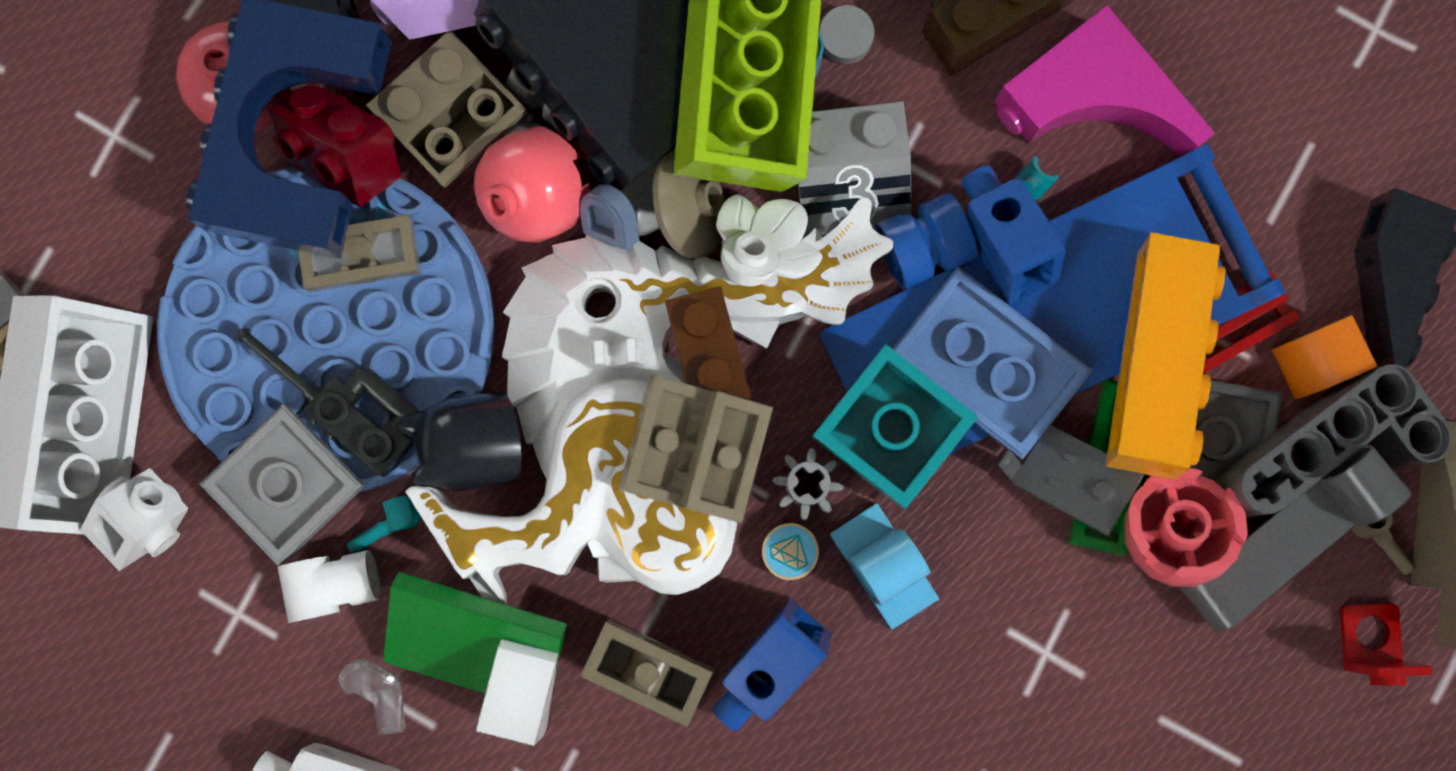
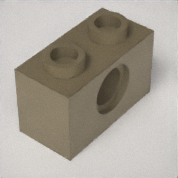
M610 619L605 622L580 677L688 727L713 673V667Z

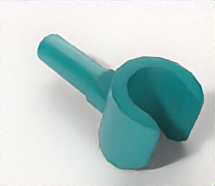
M1034 156L1015 177L1020 178L1035 200H1039L1059 179V176L1055 173L1053 176H1049L1039 168L1038 162L1040 159L1037 156Z
M400 496L384 501L382 504L387 520L376 523L370 529L347 542L350 552L357 553L383 536L386 537L390 533L410 529L418 525L420 514L410 498Z

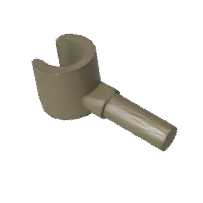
M1392 514L1377 521L1376 529L1370 528L1366 524H1355L1351 528L1358 537L1364 539L1373 538L1403 575H1407L1415 569L1413 563L1399 547L1389 531L1393 522Z

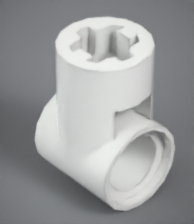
M369 550L343 555L340 560L331 562L329 556H323L278 566L288 623L340 612L339 605L350 603V605L355 606L377 601L380 598L379 573L375 559Z

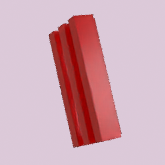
M1270 271L1269 274L1271 275L1272 279L1275 280V275L1272 271ZM1249 284L1236 290V293L1240 297L1252 290ZM1286 293L1218 326L1217 340L1274 309L1278 316L1277 319L1212 356L1205 358L1203 374L1301 319L1295 309L1291 311L1286 301L1289 298Z

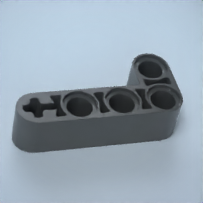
M1387 364L1339 383L1226 469L1218 478L1217 484L1224 490L1229 487L1234 491L1246 513V517L1274 514L1289 505L1367 443L1375 448L1389 466L1406 467L1432 463L1443 459L1450 451L1452 434L1446 420L1413 374L1400 365ZM1376 385L1378 386L1381 392V402L1379 401L1376 395ZM1334 415L1338 418L1341 425L1340 435L1334 427ZM1409 432H1411L1414 438V448L1409 441ZM1292 446L1299 454L1300 463L1298 468L1291 459ZM1267 478L1269 480L1268 482H1262L1258 485H1256L1255 479Z
M1363 446L1282 510L1274 514L1257 515L1247 524L1248 535L1241 547L1237 560L1220 577L1196 587H1179V589L1216 633L1227 630L1246 617L1355 524H1372L1382 520L1401 507L1411 496V491L1373 446Z

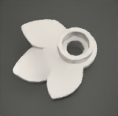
M740 194L728 198L723 203L716 222V228L725 241L721 251V261L728 277L743 286H757L765 282L772 275L797 279L815 270L823 256L816 248L801 241L808 222L807 212L804 207L792 200L776 199L766 202L759 209Z

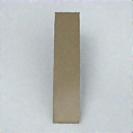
M1446 421L1452 434L1450 451L1443 459L1421 464L1412 562L1415 569L1411 573L1410 586L1441 590L1436 646L1456 649V422Z

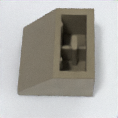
M452 31L446 32L366 105L374 116H379L390 126L395 139L444 188L528 113L522 104Z

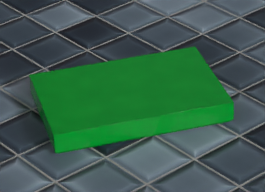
M398 572L390 589L383 662L486 694L501 639L558 653L557 673L567 624Z

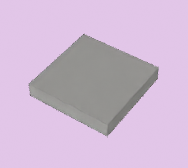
M282 404L200 483L206 492L277 566L284 565L366 486L289 405Z

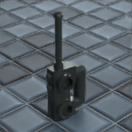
M249 328L238 330L236 334L238 342H244L303 393V397L310 402L304 409L309 415L307 420L314 426L319 423L326 429L324 432L326 437L332 441L334 438H337L356 455L355 457L376 475L379 474L386 477L415 443L408 435L400 433L396 423L406 415L420 412L419 409L370 367L358 365L344 380L333 375L325 386L320 389L315 384H309L255 338ZM363 392L393 417L382 428L355 406L362 398L361 394Z

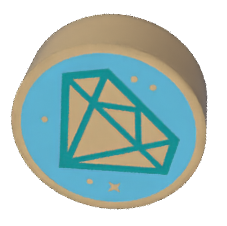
M794 523L782 524L772 529L762 545L764 564L772 574L785 580H797L808 575L815 567L819 556L818 543L814 535L804 526Z

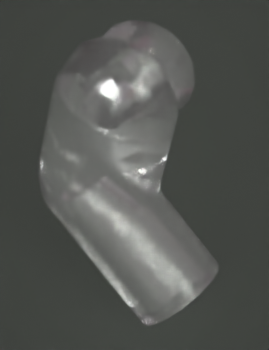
M358 659L351 664L345 665L339 674L340 687L346 694L356 693L374 704L377 735L405 731L406 723L402 690L398 678L373 660Z

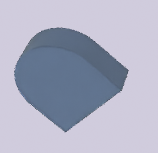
M600 184L582 197L580 216L583 234L624 250L630 249L639 241L635 211L630 201L621 191L611 185Z

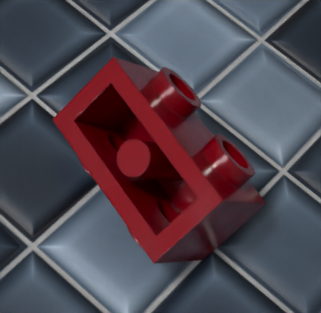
M309 83L297 89L289 97L269 109L276 132L273 137L274 144L279 153L284 157L285 163L293 166L326 188L341 192L357 207H362L402 178L393 145L395 143V136L390 126L379 116H372L352 105L342 95L333 94L316 83Z

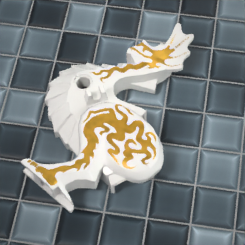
M865 197L858 200L846 218L826 236L822 237L819 231L814 228L808 236L801 240L816 248L823 257L815 270L797 279L772 275L760 285L743 286L728 277L722 262L705 256L693 261L663 245L655 251L641 241H638L630 249L624 250L588 235L582 239L552 245L553 254L523 267L522 270L526 277L503 311L510 318L502 357L508 361L507 395L513 408H517L526 444L533 445L541 470L547 479L545 494L542 500L530 513L523 516L504 517L460 509L453 505L442 491L433 487L412 486L405 490L459 575L463 579L470 578L482 598L507 605V595L499 576L500 569L517 564H526L557 575H567L587 545L593 557L598 558L599 581L606 583L636 581L659 593L678 595L697 589L720 574L732 552L737 522L618 490L649 376L658 375L686 384L681 362L665 352L668 339L673 334L665 300L721 286L733 332L767 350L780 324L800 319L803 316L831 325H841L845 321L846 308L849 302L857 295L871 290L873 286L870 274L871 265L877 259L889 253L894 244L891 238L878 234L870 224L871 200ZM598 292H607L616 298L614 310L603 318H594L586 312V304L589 298Z

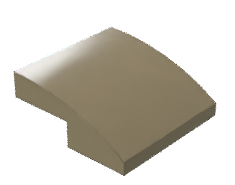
M650 375L618 490L742 523L773 407L719 391H709L658 375Z

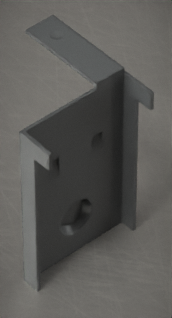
M1049 425L1038 439L1023 465L1020 464L1010 449L1007 450L999 463V467L1013 481L1012 484L1016 489L1036 497L1108 537L1111 536V530L1141 479L1146 477L1145 474L1105 467L1107 453L1052 425Z

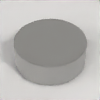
M843 5L830 10L823 18L819 30L823 39V53L830 60L839 64H852L863 59L868 54L874 39V25L868 14L862 9L851 5Z

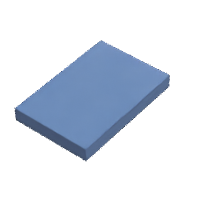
M957 266L892 348L979 417L974 424L1007 450L1010 449L1020 460L1026 456L1093 371L959 266Z

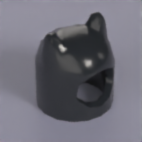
M504 392L445 399L428 407L426 410L406 415L396 423L400 433L412 437L415 442L418 462L420 464L412 473L413 481L416 485L440 487L459 492L512 484L519 479L521 472V443L518 423L513 405L508 395Z

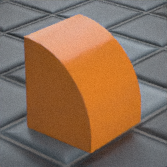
M1353 315L1271 349L1295 400L1339 384L1377 367Z

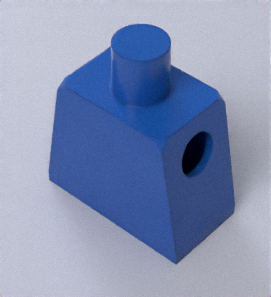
M983 166L969 173L961 182L971 200L967 204V220L975 237L977 250L1004 302L1013 307L1059 284L1066 248L1024 182L1020 178H1015L1002 185L991 166Z
M789 597L728 669L722 681L728 690L712 707L715 716L725 726L735 732H738L754 713L762 720L768 721L825 659L828 654L832 633ZM755 671H765L768 674H770L773 679H762L756 674Z

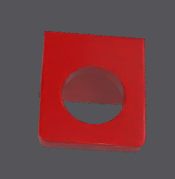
M1390 603L1357 604L1340 607L1344 671L1369 675L1370 685L1378 686L1407 685V676L1432 675L1431 665L1403 661L1398 605ZM1368 616L1377 617L1386 628V638L1383 644L1371 650L1364 648L1356 637L1358 623Z

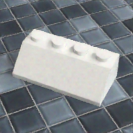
M13 296L0 377V527L16 530L83 534L80 529L101 491L121 476H126L130 480L153 316L57 296Z

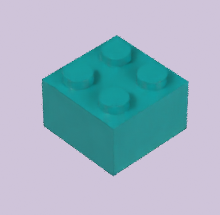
M885 344L813 435V440L898 507L906 509L979 416Z

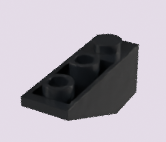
M1393 188L1371 201L1354 253L1368 348L1377 367L1397 364L1406 368L1413 363L1420 351L1422 336L1418 332L1424 314H1427L1433 308L1439 296L1440 284L1436 282L1441 264L1450 257L1456 246V231H1453L1456 223V210L1397 188Z

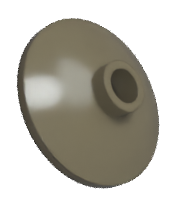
M675 147L661 157L655 170L653 179L655 215L662 234L677 253L690 259L706 257L717 248L722 238L716 228L718 213L725 202L720 182L673 175Z

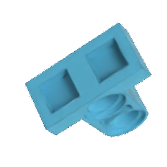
M875 503L829 533L891 630L939 600V597L926 579V576L931 572L919 550L903 529L893 528L878 503Z

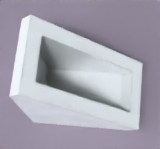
M501 639L476 731L534 746L544 736L547 728L558 653Z

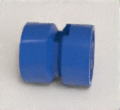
M949 192L920 204L917 209L916 218L908 213H899L875 225V231L878 234L891 238L894 242L892 250L883 257L895 281L903 290L933 277L936 265L949 271L978 257L975 237L967 217L958 201Z

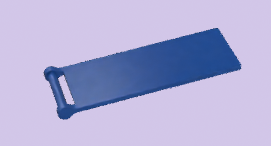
M1209 144L1203 145L1154 171L1049 221L1066 248L1059 284L1012 308L1093 370L1075 394L1120 372L1137 252L1149 234L1152 232L1210 243L1178 181V178L1184 175L1192 174L1252 290L1238 297L1226 274L1221 296L1217 301L1213 300L1210 319L1217 320L1218 325H1221L1286 293L1279 278L1273 280L1219 178L1212 164L1216 157ZM980 255L976 259L959 266L1003 300ZM1218 260V266H1222L1220 260ZM956 268L944 271L927 281L845 319L841 325H832L821 331L820 339L846 392L850 390L885 344L890 348L895 346ZM973 423L950 454L989 435Z

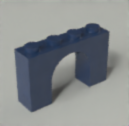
M242 0L239 13L232 15L228 25L227 39L230 51L226 68H221L218 71L214 82V98L217 104L212 123L206 124L201 135L200 152L203 156L199 178H195L188 188L186 207L188 212H190L188 220L207 232L341 259L354 204L339 191L281 180L266 174L256 155L254 143L255 129L266 105L279 93L296 85L318 83L378 95L381 90L392 41L380 23L268 0Z

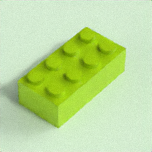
M689 0L673 175L783 192L807 179L821 0Z

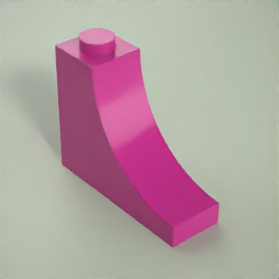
M1108 5L1005 84L994 101L998 106L997 115L1002 124L1012 134H1021L1028 144L1040 135L1067 124L1083 121H1109L1131 126L1148 133L1161 141L1180 158L1199 148L1215 134Z

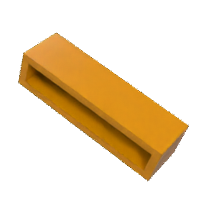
M1151 232L1137 252L1105 467L1176 480L1190 469L1191 465L1195 466L1198 463L1203 446V432L1195 430L1198 409L1205 408L1211 387L1210 375L1203 374L1205 355L1212 353L1218 335V321L1210 319L1213 300L1217 301L1221 296L1226 275L1225 267L1218 266L1220 245Z

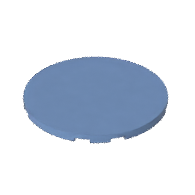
M293 166L267 173L281 180L328 189ZM399 179L359 208L353 205L351 213L353 215L370 207L368 215L363 220L355 223L374 221L378 212V202L384 200L387 218L409 215L413 219L421 274L316 292H308L304 289L299 256L294 258L287 248L207 232L197 225L194 226L172 261V264L175 265L168 280L165 295L160 298L157 320V346L162 374L176 410L188 429L198 436L203 444L218 457V460L223 462L282 404L289 405L366 485L360 492L394 482L412 473L420 466L414 443L386 477L379 474L376 475L355 457L356 455L337 438H334L332 441L324 435L326 431L324 427L319 423L314 426L307 420L309 415L304 409L310 402L303 397V393L244 342H238L236 334L241 328H249L255 338L309 384H315L320 389L325 386L333 375L344 380L356 366L366 365L415 405L419 411L426 410L428 407L445 399L480 395L483 393L491 369L496 336L495 308L491 287L478 253L465 232L449 213L430 196L414 185ZM363 392L361 394L362 398L355 406L382 428L393 417Z

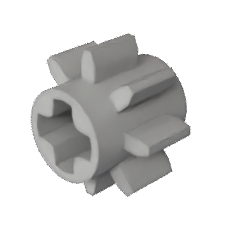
M812 448L808 450L805 462L797 464L791 456H785V465L791 472L787 477L778 476L772 479L773 484L785 486L787 496L780 501V508L788 506L791 502L801 505L800 517L802 520L807 519L810 506L818 504L822 511L826 513L831 512V505L825 497L829 491L839 492L844 488L839 483L831 482L828 474L835 468L837 462L833 460L824 466L815 463L816 454ZM801 470L807 476L813 472L819 474L822 480L816 486L817 491L820 493L816 499L808 493L801 497L795 494L793 488L799 482L795 475L797 471Z

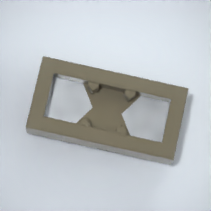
M409 215L349 224L341 259L298 250L303 287L308 292L421 274L413 219Z

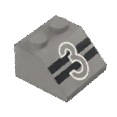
M904 101L812 112L807 179L795 185L797 202L804 207L808 217L803 238L808 236L814 228L822 236H826L846 218L857 201L863 197L869 198L872 202L870 224L874 230L876 223L896 214L908 213L911 215V154Z

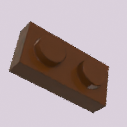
M721 286L665 300L686 384L709 391H719L751 401V395Z

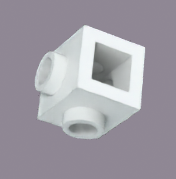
M149 468L130 480L126 476H121L107 485L99 494L98 499L95 500L80 530L120 571L147 553L152 557H156L171 547L180 536L176 529L189 508L181 501L178 492L171 485L164 483Z

